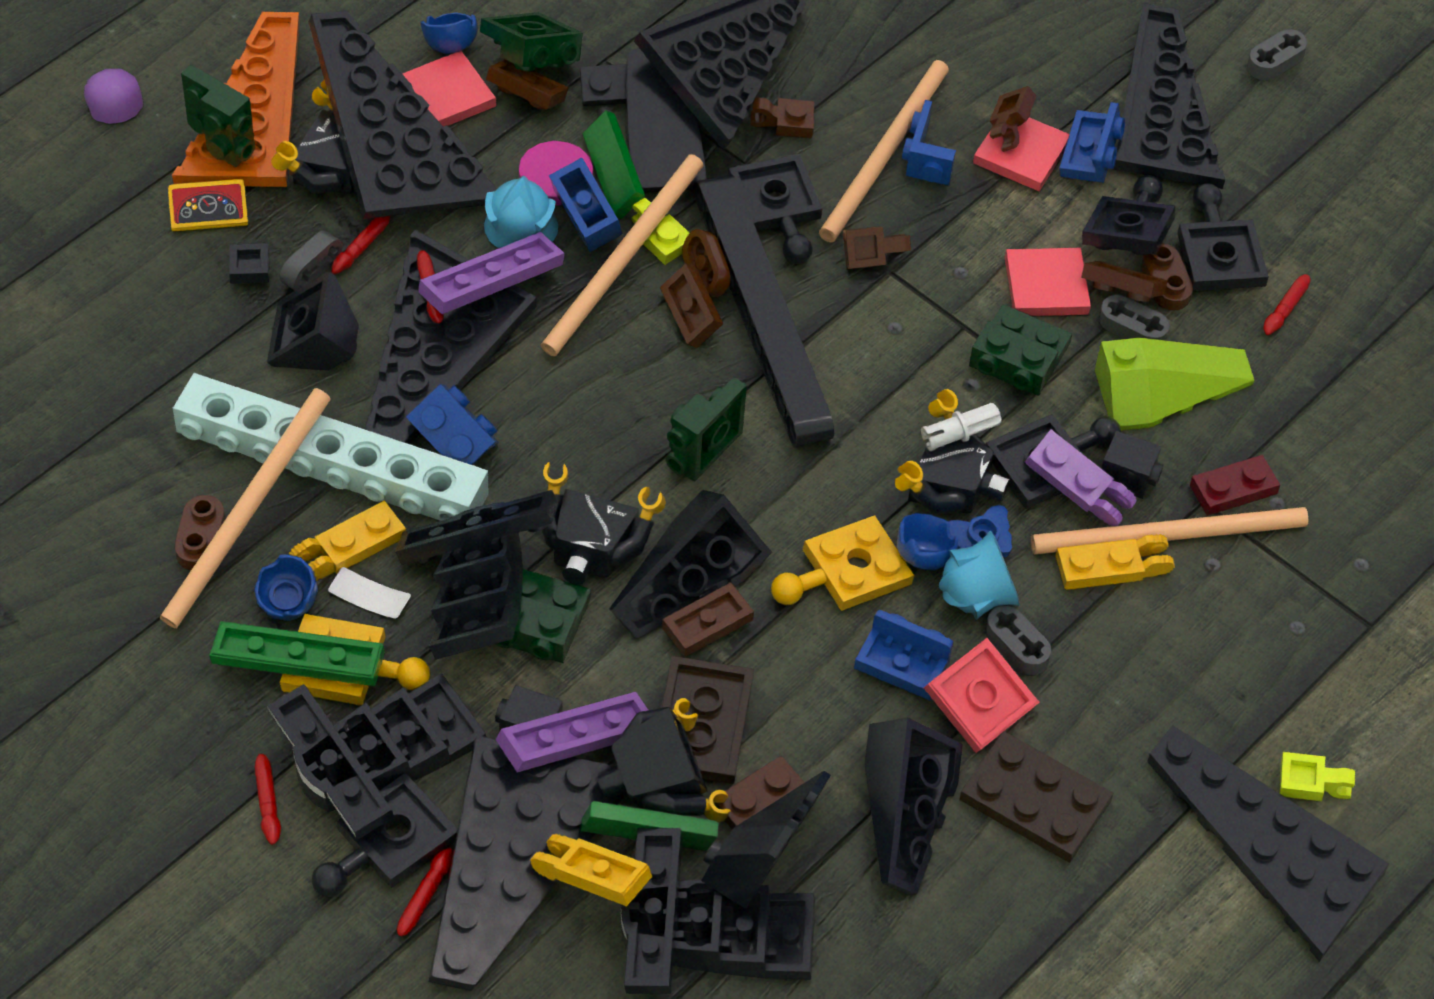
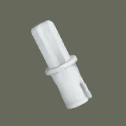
M989 403L962 414L956 411L949 419L930 426L921 427L923 441L929 439V442L925 444L929 451L960 439L966 442L969 440V436L1000 425V412L994 403Z

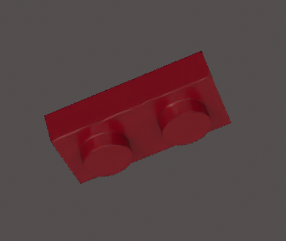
M1260 455L1194 475L1189 486L1208 516L1278 494L1280 483L1264 456Z

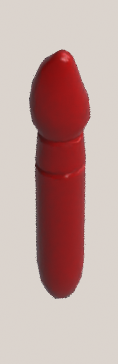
M390 216L374 218L349 244L346 250L336 256L332 264V274L337 275L349 269L354 260L385 230L389 224Z
M421 250L417 254V267L420 279H424L434 275L435 272L430 255L426 251ZM426 300L430 319L434 323H441L444 314H441Z
M1303 274L1295 280L1274 312L1265 319L1263 331L1267 336L1283 326L1284 320L1307 291L1311 281L1308 274Z
M259 754L255 761V776L262 817L260 826L267 841L274 845L280 838L281 823L277 817L273 773L268 757L265 754Z
M451 848L443 849L432 859L430 870L424 876L398 921L397 934L399 936H405L413 930L436 892L442 877L448 873L453 854Z

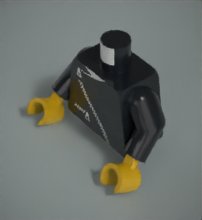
M325 80L321 82L322 89L316 87L312 92V100L315 104L319 106L327 105L330 109L328 111L322 109L298 148L289 141H282L276 147L277 153L272 157L271 162L272 166L279 171H284L288 168L290 170L289 174L293 177V183L304 186L313 194L332 192L351 194L355 190Z
M944 389L937 393L938 399L929 403L928 411L933 417H944L946 420L952 417L954 410L958 406V399L953 391ZM977 434L969 436L970 438L966 442L960 439L935 448L933 451H929L926 447L918 464L914 461H907L898 467L901 475L895 479V487L900 491L910 489L908 500L922 504L932 514L955 512L968 514L973 511L980 494L1002 502L1010 480L990 473L994 451Z
M550 462L545 465L543 469L544 479L548 484V491L553 490L558 506L552 524L543 529L542 533L546 545L554 549V562L564 567L562 575L565 580L579 585L585 582L588 574L602 578L609 577L616 566H623L643 553L655 523L651 520L653 514H658L665 508L666 501L661 492L655 504L646 505L647 498L650 495V488L644 487L641 489L638 501L643 509L639 516V508L569 489H565L563 495L560 494V487L564 486L568 480L566 465H563L562 477L556 480L548 476Z
M681 698L677 700L673 710L670 707H662L638 712L620 735V739L612 745V751L618 767L597 777L600 788L608 800L627 792L630 799L641 809L683 816H701L705 814L709 820L722 822L728 817L731 812L730 809L722 810L714 805V803L726 802L728 795L724 790L714 791L709 798H705L703 795L708 790L686 731H690L695 726L698 714L684 715L689 711L691 705L688 699Z

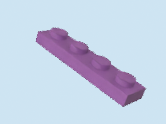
M539 232L421 279L418 292L441 314H444L563 265L565 253L542 232Z
M632 692L502 728L495 740L515 770L521 772L613 745L615 741L620 739V735L638 712L647 711L648 708L638 694Z

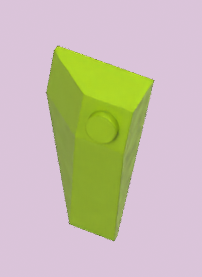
M1147 338L1102 341L1095 366L1096 377L1108 417L1115 419L1119 423L1121 431L1153 427L1162 423L1164 417L1176 412L1184 414L1191 411L1193 406L1207 399H1220L1254 383V377L1244 349Z

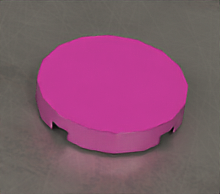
M549 141L539 143L524 154L520 160L519 178L526 176L528 180L535 182L543 189L548 198L555 200V205L559 206L562 204L554 192L549 175L580 158L584 159L593 175V165L590 157L580 147L569 142Z

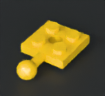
M874 515L805 540L803 552L815 570L800 576L793 573L779 574L772 582L771 593L778 603L792 605L800 600L803 591L824 584L840 610L843 611L912 585L914 574ZM851 558H861L868 563V566L860 568L851 565L848 560Z
M304 614L298 632L383 644L386 638L385 630L382 627ZM417 657L407 658L401 663L382 660L378 676L398 679L402 687L413 691L429 681L430 669L424 660ZM282 674L280 680L281 690L284 692H291L305 684L313 697L361 706L369 688L368 685Z

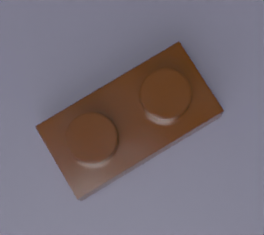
M506 59L489 66L486 77L487 81L498 85L500 91L521 96L529 100L528 102L531 106L538 109H550L564 102L569 89L535 71L516 69L514 63Z
M1102 261L1085 263L1081 278L1094 281V288L1109 292H1115V289L1119 288L1128 291L1127 297L1143 302H1150L1152 297L1165 295L1168 280Z
M685 263L660 287L688 345L698 348L723 325L696 267Z
M729 583L662 619V629L682 655L687 657L753 621L754 611L734 585Z
M779 756L725 791L728 795L726 802L714 803V805L718 809L731 810L724 821L733 830L734 827L805 782L782 756Z

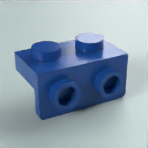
M1111 102L1108 114L1076 111L1060 165L1061 177L1104 183L1108 168L1113 169L1116 163V140H1122L1125 131V118L1120 117L1119 103Z
M440 384L406 416L441 455L470 465H474L490 448H494L499 443L493 436L498 431L483 414L476 418L466 406L470 403V400L455 385L449 389L446 385Z
M877 610L872 630L855 659L854 669L930 701L931 697L924 687L947 669L950 663L953 641L936 630H927L908 622L898 614H889L882 610Z

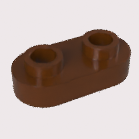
M695 229L688 234L684 241L682 249L683 259L685 263L696 267L711 298H718L724 294L730 285V270L716 235L712 232Z
M1162 243L1156 255H1143L1141 262L1142 272L1168 280L1165 295L1153 297L1155 302L1167 310L1185 308L1190 302L1193 284L1179 252L1173 246Z
M199 495L190 499L184 506L174 547L176 559L185 569L192 570L225 521L223 504L216 497ZM192 543L200 544L196 547L189 546Z

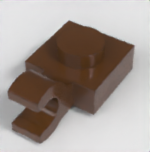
M1029 86L1000 95L990 118V123L993 125L990 137L994 139L1003 136L1004 143L1001 147L1003 152L1018 146L1019 132L1017 126L1025 123L1030 117V111L1036 99V94Z
M755 98L750 115V125L754 127H776V135L812 138L814 130V101L778 98L777 106H775L766 98Z
M881 226L843 230L846 268L848 269L886 265L885 253L911 251L910 235L898 234L884 237L883 227Z

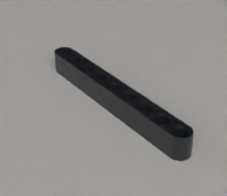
M727 174L695 181L694 192L698 209L707 231L716 235L728 264L731 276L730 290L792 446L799 447L833 439L834 424L830 410L734 175Z

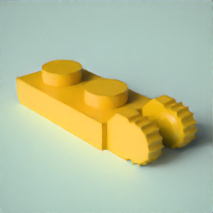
M384 500L315 536V539L307 538L300 544L298 543L291 549L289 555L301 557L305 562L316 558L308 565L313 569L316 581L334 572L338 574L342 567L349 568L399 542L406 528Z
M1161 534L1145 535L1137 541L1136 539L1061 547L1057 548L1055 555L1066 590L1143 581V578L1166 575L1175 568L1173 557L1156 555L1164 552L1169 547L1167 538ZM1143 556H1150L1144 561H1142L1141 557Z
M556 833L552 834L546 842L548 850L555 856L539 851L530 860V864L535 869V872H538L543 877L546 876L553 881L557 879L624 906H628L652 878L650 867L646 863L580 838L575 840Z

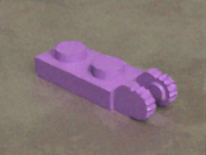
M1052 429L1025 461L1030 468L1083 510L1092 512L1108 525L1118 526L1123 517L1120 511L1114 508L1107 500L1099 499L1102 493L1125 509L1132 508L1137 501L1134 493L1128 490L1127 487L1122 483L1113 481L1114 478Z

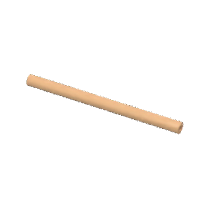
M940 60L932 63L819 230V235L823 240L834 242L910 130L914 112H922L925 100L931 99L949 72L946 63Z
M693 154L687 156L541 343V348L547 354L554 357L557 356L703 168L704 164L700 158Z
M318 388L313 389L161 614L160 619L172 628H178L330 402L331 398L327 393Z
M1305 507L1033 534L1031 535V549L1033 554L1036 555L1055 553L1057 548L1127 539H1136L1137 541L1145 535L1161 534L1165 535L1167 541L1300 528L1308 526V512Z

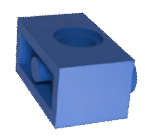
M583 158L549 175L554 192L589 253L623 235L618 218Z

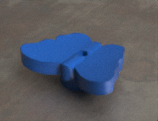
M993 506L983 516L974 517L970 522L961 520L948 521L952 539H954V536L959 538L958 549L977 544L991 530L998 542L1003 557H1007L1011 553L1012 535L1009 532L1008 511L1004 506Z

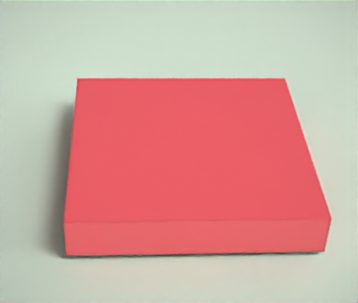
M462 51L402 73L411 83L414 92L422 96L430 105L428 110L443 127L496 107V97Z
M1029 117L1025 123L1017 126L1019 132L1018 146L1003 152L1001 149L1004 143L1003 136L992 139L989 132L974 154L973 164L1039 192L1064 154L1069 138L1068 133Z
M1081 248L1006 249L1005 264L1012 308L1030 316L1089 315L1091 304L1087 281L1085 278H1081L1084 268Z
M988 638L984 639L924 687L925 691L975 753H978L1040 703Z

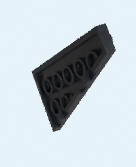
M1143 3L1123 111L1125 131L1122 140H1118L1116 163L1113 169L1196 185L1210 183L1219 189H1223L1225 176L1223 170L1219 168L1217 147L1211 139L1209 131L1210 122L1199 83H1196L1193 74L1194 64L1188 56L1186 48L1187 39L1179 10Z
M1172 725L1150 752L1147 762L1179 799H1185L1197 813L1198 822L1206 831L1211 830L1223 844V851L1264 898L1272 900L1284 914V922L1293 932L1298 931L1311 946L1309 951L1320 962L1384 875L1389 863Z

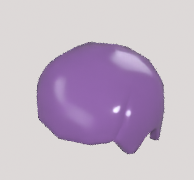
M104 69L92 75L84 87L86 104L89 107L92 118L96 121L109 124L125 122L135 117L143 107L142 94L137 79L123 69Z

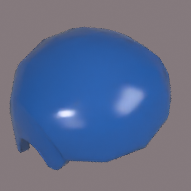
M455 12L443 14L435 19L432 16H428L426 23L424 21L420 22L426 43L434 51L445 54L463 51L469 47L478 31L477 20L473 14L469 16Z
M915 513L904 516L900 522L897 535V549L901 557L913 567L921 570L936 571L945 567L946 561L951 557L949 550L958 549L959 538L954 536V539H952L950 524L945 519L930 514Z
M283 554L279 555L278 559L272 564L261 568L254 592L258 606L270 618L291 621L300 618L313 607L318 594V586L313 569L301 557Z

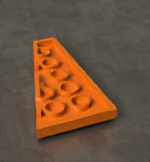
M262 12L246 40V48L240 59L235 60L231 68L232 74L227 83H224L250 98L255 150L252 156L235 167L224 160L213 157L207 151L205 134H198L195 141H191L188 145L181 166H177L172 174L173 184L243 179L245 186L287 187L288 168L284 171H279L272 166L271 160L277 153L276 147L282 141H291L300 25L299 12Z

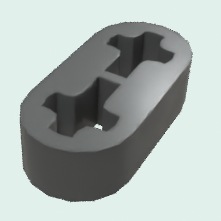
M1285 29L1278 32L1251 50L1247 63L1248 73L1259 80H1270L1277 77L1303 60L1308 43L1307 38L1301 32L1293 29Z
M326 230L315 234L285 262L280 272L281 282L297 291L319 278L332 266L336 256L342 252V241Z
M1122 295L1109 296L1102 302L1099 323L1108 332L1123 339L1147 338L1166 341L1170 325L1168 319L1161 313ZM1116 312H1121L1117 317L1113 316ZM1150 328L1156 329L1152 333L1147 332Z
M1010 606L994 608L989 613L985 629L986 636L990 642L1021 673L1026 675L1043 673L1048 667L1052 652L1048 640L1016 608ZM1000 622L1003 626L1011 624L1012 630L1010 631L1007 627L999 629L997 628L998 623ZM1025 649L1030 654L1035 653L1037 651L1039 653V658L1037 659L1034 655H1031L1029 657L1024 656Z

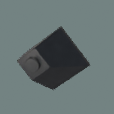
M327 272L278 302L267 359L269 365L273 367L328 371L342 362H347L354 356L357 349L356 341L359 324L334 274Z

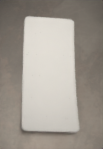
M345 567L340 569L328 588L330 593L356 606L394 619L399 617L411 597L409 593L378 584Z

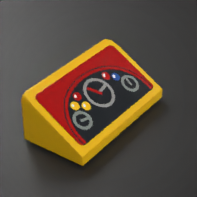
M243 179L171 184L168 186L172 232L248 225Z

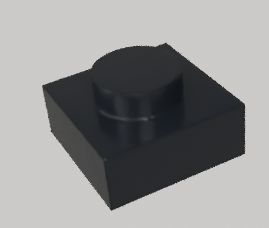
M268 243L229 244L230 284L269 283Z

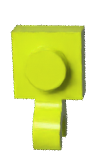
M646 198L633 205V209L637 212L631 219L634 224L651 204ZM668 214L661 220L643 245L666 265L682 254L684 241L689 232Z
M1283 752L1280 767L1279 794L1288 798L1322 801L1324 791H1326L1332 797L1338 799H1351L1352 787L1355 785V770L1349 768H1326L1325 756Z

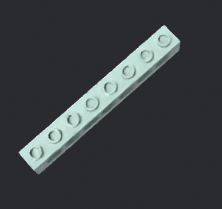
M193 373L173 407L176 432L181 433L186 438L191 440L199 439L217 445L224 451L238 452L252 457L260 463H264L300 408ZM320 415L285 467V469L291 470L298 476H309L327 482L334 488L348 489L363 494L376 502L385 500L386 503L401 507L411 514H422L439 521L450 519L461 512L482 506L489 494L488 470Z

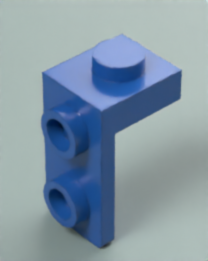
M925 100L922 112L915 111L913 115L910 133H913L914 137L913 139L906 138L902 159L908 161L906 176L949 186L956 150L924 143L933 102Z

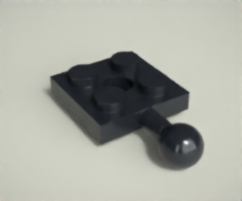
M800 154L729 168L728 174L734 175L757 232L781 227L785 237L782 247L784 257L793 264L806 262L812 255V243L806 236L799 234L796 224L821 219L822 207ZM769 190H777L783 195L779 197H773L768 195L766 192Z
M1151 175L1140 177L1133 187L1134 200L1102 196L1082 231V244L1095 246L1100 250L1118 249L1131 251L1136 255H1156L1175 220L1174 205L1155 203L1161 198L1163 193V186L1160 180Z
M1210 183L1198 186L1193 193L1192 200L1196 209L1204 213L1206 222L1179 224L1177 232L1185 266L1193 284V291L1266 287L1269 276L1253 219L1221 221L1218 211L1222 203L1220 189ZM1223 251L1231 258H1219L1214 252Z
M1051 414L986 442V445L994 451L992 464L1002 477L1010 480L1008 486L1025 509H1028L1062 494L1061 491L1025 463L1026 459L1051 429L1081 452L1095 445L1108 448L1116 431L1121 432L1119 423L1111 417H1100L1092 423L1090 431L1070 438L1054 415Z
M404 773L379 791L391 807L394 818L358 840L342 818L337 821L338 831L356 850L338 863L325 862L317 866L312 874L313 888L322 896H336L345 888L347 877L366 863H369L392 888L434 858L437 853L452 845L456 839L457 827L412 779ZM395 823H403L410 828V831L402 837H393L386 830Z

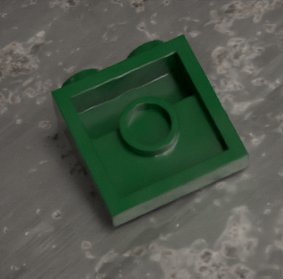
M540 12L481 18L480 32L493 38L495 44L501 45L500 57L514 63L516 69L533 71L536 67L543 68L549 66L558 68L564 67L565 64L571 65L576 61H580L583 33Z
M189 65L181 73L188 125L195 132L205 134L207 151L213 157L237 167L242 161H247L255 150L250 98L197 67Z
M1002 304L993 321L988 320L972 346L969 366L985 375H991L1012 384L1019 390L1028 391L1039 396L1070 345L1072 333Z
M733 377L724 388L718 387L712 393L709 400L696 394L687 404L682 403L675 409L670 419L672 429L667 433L671 450L665 458L668 467L673 472L683 474L695 482L743 433L747 390L745 383Z
M523 569L520 611L513 639L496 643L495 645L501 648H514L531 653L534 657L541 660H554L564 663L590 602L591 589Z

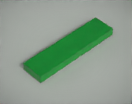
M220 621L209 656L211 664L375 686L385 650L383 643Z

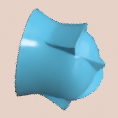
M526 176L505 182L496 191L487 192L485 210L487 216L484 222L485 234L489 241L497 248L504 247L539 232H542L553 242L558 234V222L553 214L556 201L548 198L543 189L535 182L528 180Z
M991 530L981 541L971 547L949 550L951 557L945 563L943 577L939 582V589L943 591V599L949 605L955 606L965 613H972L976 620L994 607L1006 605L1020 606L1017 591L998 542Z

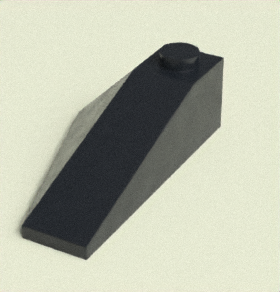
M702 490L673 520L609 610L628 632L638 639L662 626V619L729 583H732L735 587L744 582L765 561L772 551L724 494Z
M908 717L869 724L864 765L881 882L911 896L917 895L933 853L930 842L935 829L942 828L946 816L942 813L946 799L947 797L954 796L959 782L963 744Z
M822 771L733 828L725 842L717 838L703 859L710 866L701 881L746 909L818 799L831 774Z

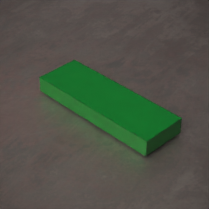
M605 110L582 134L604 195L616 217L622 219L633 208L635 203L645 197L616 115Z
M593 801L582 817L581 831L637 840L638 828H681L683 835L682 847L707 851L718 836L719 822Z

